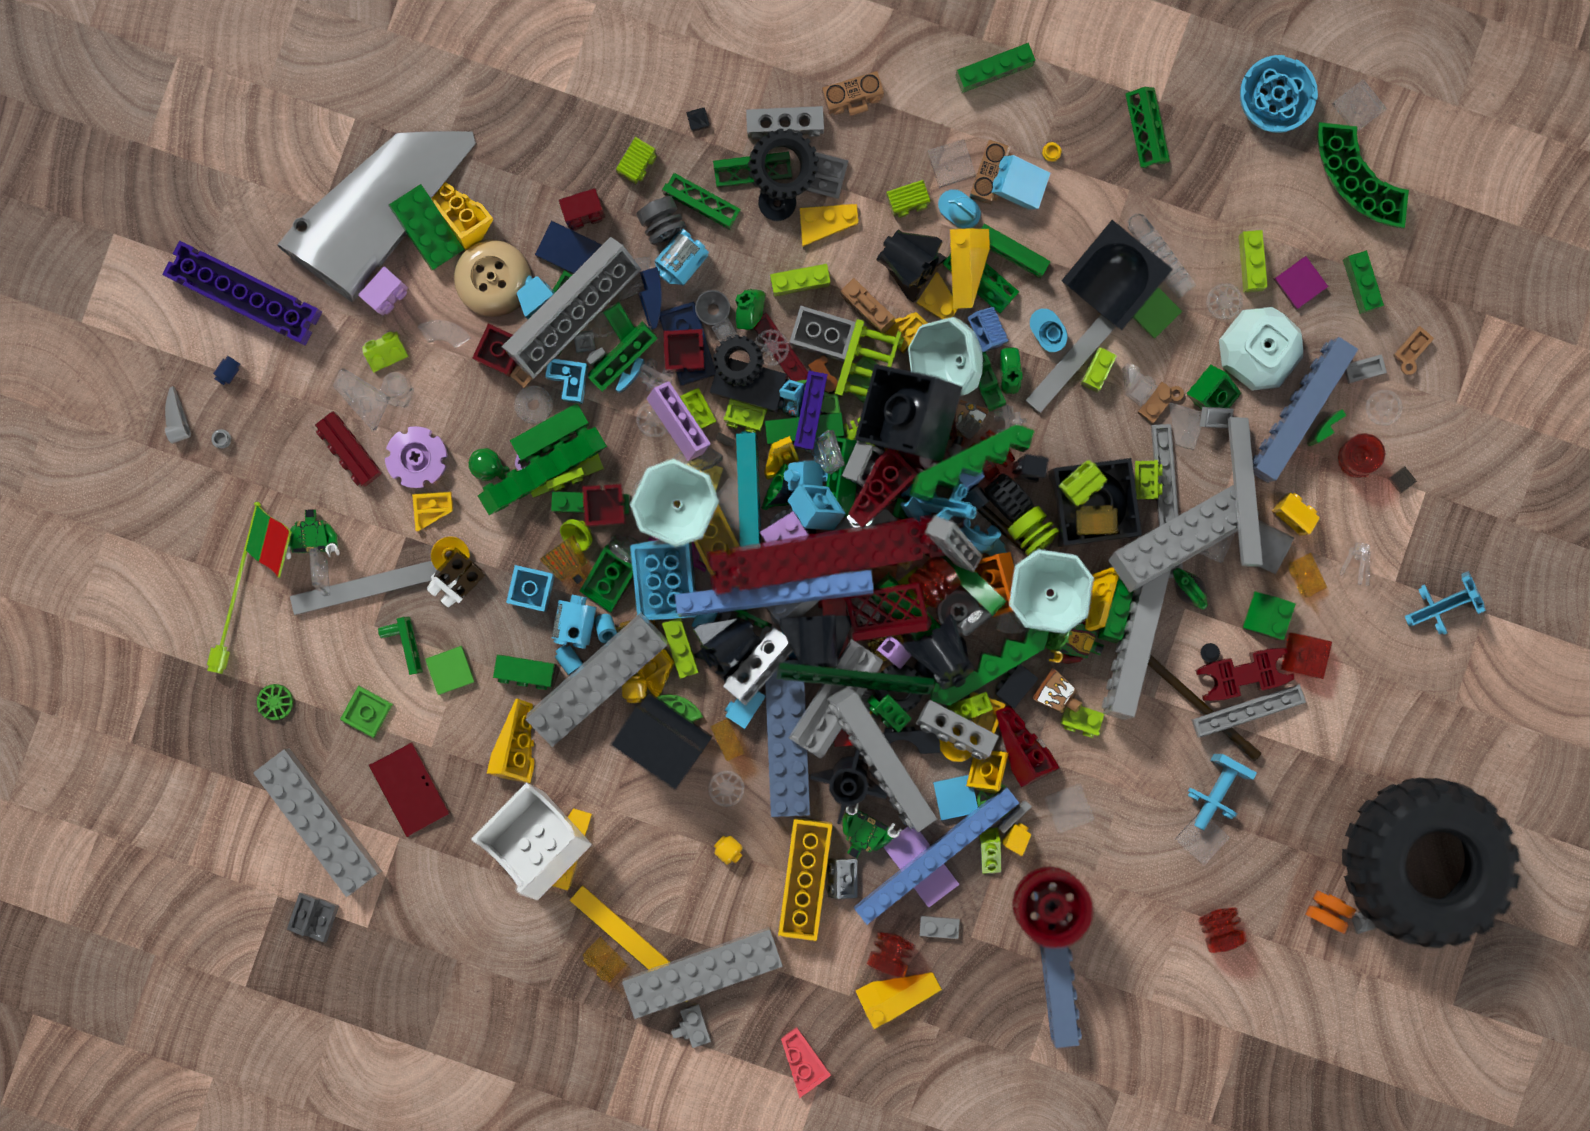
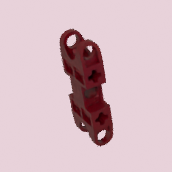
M1270 648L1249 653L1251 662L1238 666L1233 665L1232 658H1226L1197 668L1195 670L1196 675H1209L1214 680L1213 689L1208 691V694L1202 695L1203 701L1226 700L1241 696L1239 686L1255 682L1258 690L1263 691L1282 686L1294 680L1293 673L1282 674L1276 669L1277 660L1282 655L1288 653L1287 648Z

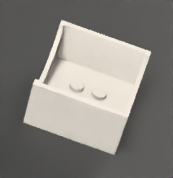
M527 782L472 838L476 844L492 855L510 874L518 886L516 890L519 894L538 900L592 845L544 791Z

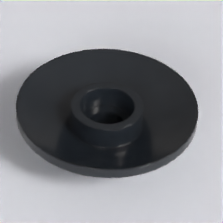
M760 193L758 199L759 209L767 219L783 221L794 213L797 203L796 197L789 200L788 198L778 200V198H769V195L766 193L764 195ZM777 200L781 202L779 207L774 205V202Z

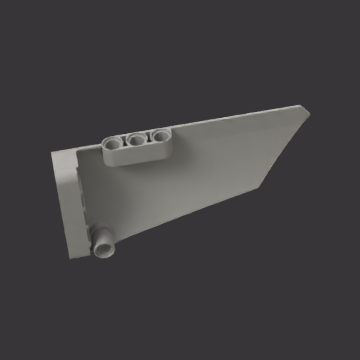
M473 132L396 133L314 205L302 218L294 220L293 226L277 246L346 299L354 302L359 296L358 294L365 288L366 279L376 267H380L407 234L388 204L422 184L432 199L476 144ZM301 225L307 227L304 232L298 231L297 228Z

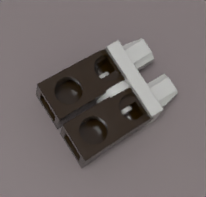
M455 548L449 558L431 576L432 581L429 583L427 590L434 596L441 589L446 592L440 600L449 608L455 602L460 603L462 598L483 579L485 573L472 560H469L465 554Z

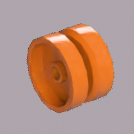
M1317 890L1313 900L1323 907L1320 909L1310 905L1305 915L1345 934L1349 925L1340 919L1339 916L1342 915L1348 919H1353L1356 909L1346 905L1345 901L1331 894L1328 896Z

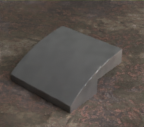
M815 152V156H818L819 159L817 163L819 168L815 174L814 182L811 183L806 191L839 199L849 160Z
M1259 520L1263 565L1260 567L1276 574L1294 537Z
M299 893L287 930L325 943L328 940L339 905L305 893Z

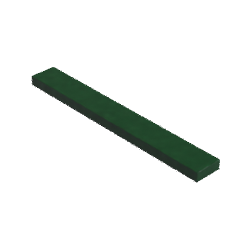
M779 663L776 673V679L926 695H930L934 686V679L788 663Z

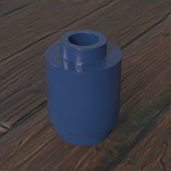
M227 355L213 372L215 375L214 379L222 385L225 383L230 384L240 370L238 367L241 364Z

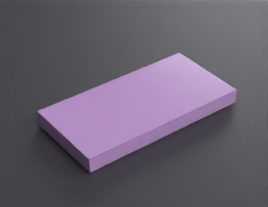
M906 826L901 830L898 837L884 846V849L899 869H902L927 849L930 844L921 832H917L913 828L910 830ZM943 864L916 885L914 889L929 908L960 884L945 864Z

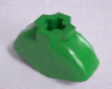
M748 289L744 290L741 294H737L735 302L737 304L736 327L738 329H753L762 318L766 297L764 291Z
M1004 348L1000 352L1001 390L1004 394L1018 393L1021 388L1023 374L1018 348Z

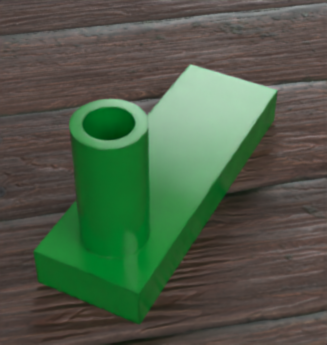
M410 616L397 618V623L379 627L378 634L381 639L400 634L409 675L423 673Z

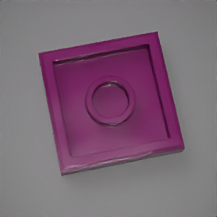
M1307 256L1274 278L1296 310L1329 287Z

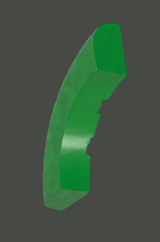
M1319 122L1317 139L1321 162L1328 179L1337 193L1347 204L1365 217L1390 227L1404 229L1409 190L1395 187L1375 176L1376 174L1363 161L1360 155L1357 126Z

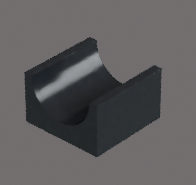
M649 692L642 704L635 707L610 745L676 790L713 736Z

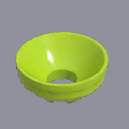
M569 519L561 525V537L569 547L581 552L586 551L592 544V534L589 527L585 526L584 521Z

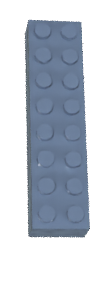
M1340 337L1334 340L1331 339L1328 343L1325 342L1320 350L1321 356L1318 359L1315 358L1310 365L1312 370L1308 375L1305 374L1299 384L1302 386L1291 395L1289 400L1292 402L1281 411L1279 415L1281 417L1280 421L1274 423L1269 431L1271 433L1270 437L1267 440L1264 439L1259 447L1260 453L1257 456H1253L1255 476L1267 483L1277 480L1357 353L1358 348Z
M785 660L783 662L800 665L798 660ZM776 670L765 683L771 817L810 815L807 750L789 739L792 731L805 713L804 682L776 679Z
M1056 884L1049 885V889L1052 891L1056 888ZM1034 892L1035 900L1039 898L1037 892ZM1050 901V904H1047L1050 910H1053L1052 907L1056 906L1052 901ZM1050 923L1048 925L1049 930H1053L1055 928L1054 923ZM1040 945L1051 1042L1055 1048L1079 1046V1040L1082 1039L1081 1029L1080 1027L1078 1028L1076 1020H1079V1011L1074 1004V1000H1077L1076 989L1072 985V981H1075V975L1069 962L1073 961L1072 951L1068 946L1064 948H1049Z

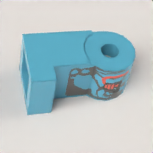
M788 380L779 390L780 397L784 399L783 411L787 415L800 417L804 384Z

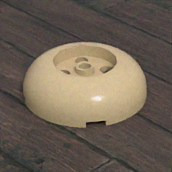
M485 240L474 244L461 255L455 268L454 283L457 294L469 309L483 316L498 317L509 314L520 306L517 292L525 285L527 276H531V271L523 254L514 246L499 240ZM502 262L503 267L496 269L495 264ZM479 265L484 266V271L481 273L476 271ZM493 273V274H494V278H493V279H488V277L490 276V274ZM502 280L506 282V286L504 288H500L498 286V284ZM481 284L487 285L486 291H480Z

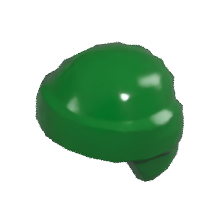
M482 448L474 451L470 456L469 469L476 479L490 481L496 476L501 480L506 478L505 473L509 472V467L502 466L501 460L495 451L489 448Z

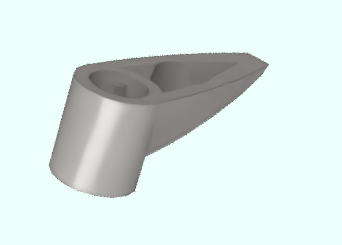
M173 386L169 388L165 405L167 426L165 433L171 444L191 437L183 407Z

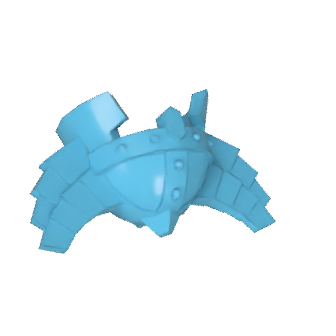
M966 518L964 520L963 528L959 529L981 554L986 553L993 556L1007 553L1004 547L1005 544L999 539L1001 532L995 525H991L987 529L989 533L986 534L980 531L979 525H975L974 529H971L970 519Z

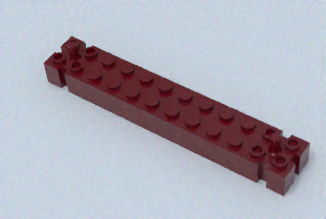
M937 515L920 516V521L914 518L865 525L863 528L854 527L730 548L731 553L728 554L724 550L707 552L709 568L715 571V575H710L712 591L717 595L732 592L731 587L735 586L739 590H746L923 559V554L930 558L944 556V552L925 533L928 524Z

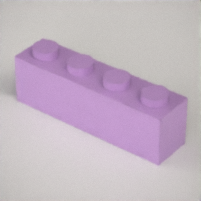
M668 381L653 388L647 400L687 461L703 455L711 443L671 383Z

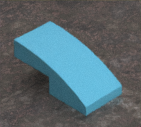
M638 357L635 360L630 375L622 372L616 388L618 393L625 391L635 381L644 366V359Z

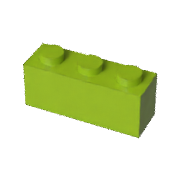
M1263 230L1243 231L1239 235L1243 293L1263 291L1267 288Z
M827 264L770 274L774 297L828 287L831 283Z
M682 618L662 623L679 678L699 673Z

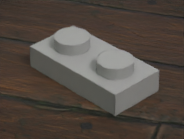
M921 916L919 936L958 939L960 919Z

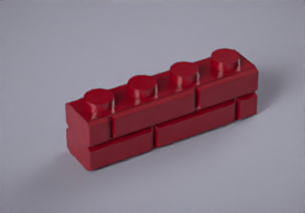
M330 412L315 424L318 429L315 431L322 440H327L330 444L327 446L334 456L337 454L340 457V465L345 470H350L353 474L351 479L357 486L366 487L382 475L383 472L336 412Z

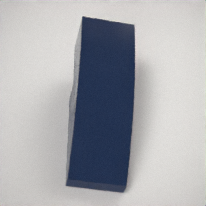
M657 267L640 272L645 291L638 292L650 329L657 328L661 310L662 291Z

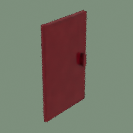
M413 742L369 764L406 837L450 814Z

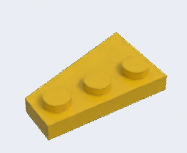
M857 204L800 208L802 247L858 225Z
M1113 567L1092 574L1094 579L1085 629L1088 631H1094L1106 625L1119 577Z

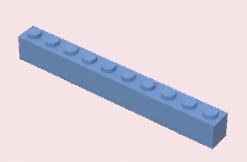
M869 570L822 576L746 590H739L733 587L732 592L717 595L712 590L677 594L675 598L677 614L680 617L872 594L874 589L872 573Z
M1004 786L999 792L985 801L855 905V911L868 925L1018 805V800Z

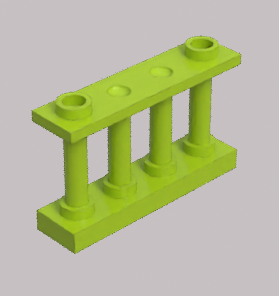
M857 319L835 394L843 396L844 393L851 392L866 397L868 389L851 385V382H848L850 374L853 375L855 373L869 378L872 376V370L856 366L853 363L855 356L862 355L886 362L888 367H892L897 348L901 349L904 337H901L902 332L898 331L896 337L867 329V326H864L865 322ZM866 336L894 344L891 355L863 348L862 345H859L860 338Z

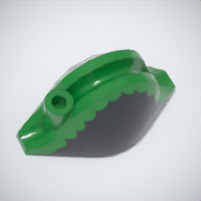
M783 463L767 490L761 506L763 510L773 506L789 505L788 499L793 492L789 491L788 481L784 479V473L788 470V465Z
M1178 567L1173 570L1178 597L1185 603L1204 610L1208 607L1206 587L1202 579Z

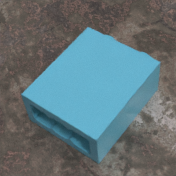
M1004 156L999 164L998 175L993 181L992 193L1028 210L1039 209L1051 173L1017 156Z

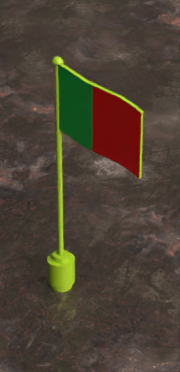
M260 502L253 504L255 508L220 645L216 644L215 648L211 647L207 670L223 674L224 669L226 670L230 651H227L224 642L247 552L256 561L270 568L277 577L280 578L291 531L285 524L269 516L260 507Z

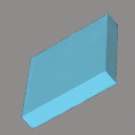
M969 775L933 782L941 820L969 815L978 808L974 789L966 786Z

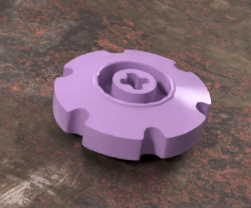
M417 426L408 427L406 434L399 431L390 439L386 447L390 451V456L385 458V464L392 478L397 479L400 477L402 479L401 485L415 489L424 488L426 481L434 484L444 474L446 465L442 463V460L448 457L447 449L439 436L431 437V430ZM415 453L420 455V457H418V462L413 460V458H415Z

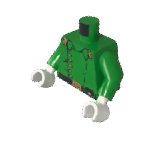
M316 509L305 510V521L295 522V525L290 529L291 536L286 552L287 559L291 558V550L292 553L327 552L329 557H331V552L335 551L336 555H339L340 552L337 548L338 535L332 526L324 520H317Z
M858 803L856 807L847 806L842 819L843 833L846 836V840L852 843L847 853L855 858H858L862 849L871 852L888 845L894 838L899 836L902 829L900 828L899 831H895L893 829L895 823L891 824L889 828L884 823L858 810Z

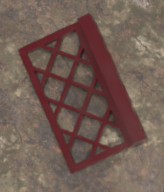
M920 582L874 589L872 594L845 597L854 631L852 634L854 641L927 631L932 625L931 617H928ZM916 588L918 596L915 600L905 594L908 589ZM889 592H895L901 596L897 603L887 598ZM871 595H877L882 599L878 606L868 600ZM851 598H859L864 602L860 609L852 604ZM902 598L912 603L908 611L898 605ZM883 601L893 606L890 613L880 608ZM865 604L875 609L871 617L862 611ZM914 605L921 610L922 616L916 617L910 613ZM895 608L905 614L903 619L898 620L891 615ZM877 611L887 617L884 622H878L873 619ZM858 614L868 620L866 625L858 626L856 620Z

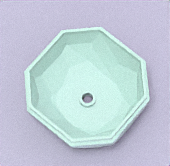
M1273 307L1242 310L1219 339L1222 367L1252 391L1279 388L1303 358V342L1300 328L1286 315ZM1265 342L1270 343V348L1265 347Z
M955 317L924 324L919 327L908 347L911 371L936 376L963 386L960 396L967 395L975 390L979 385L983 368L982 348L976 333L963 321Z
M671 459L646 469L630 505L640 531L674 547H679L703 537L719 500L709 475L675 459ZM677 500L681 503L679 508L674 507V502Z
M1036 550L1015 566L1009 605L1026 628L1065 634L1088 617L1094 578L1077 555ZM1047 590H1053L1054 595L1049 597L1046 593Z

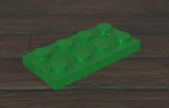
M422 184L388 204L431 271L464 250Z

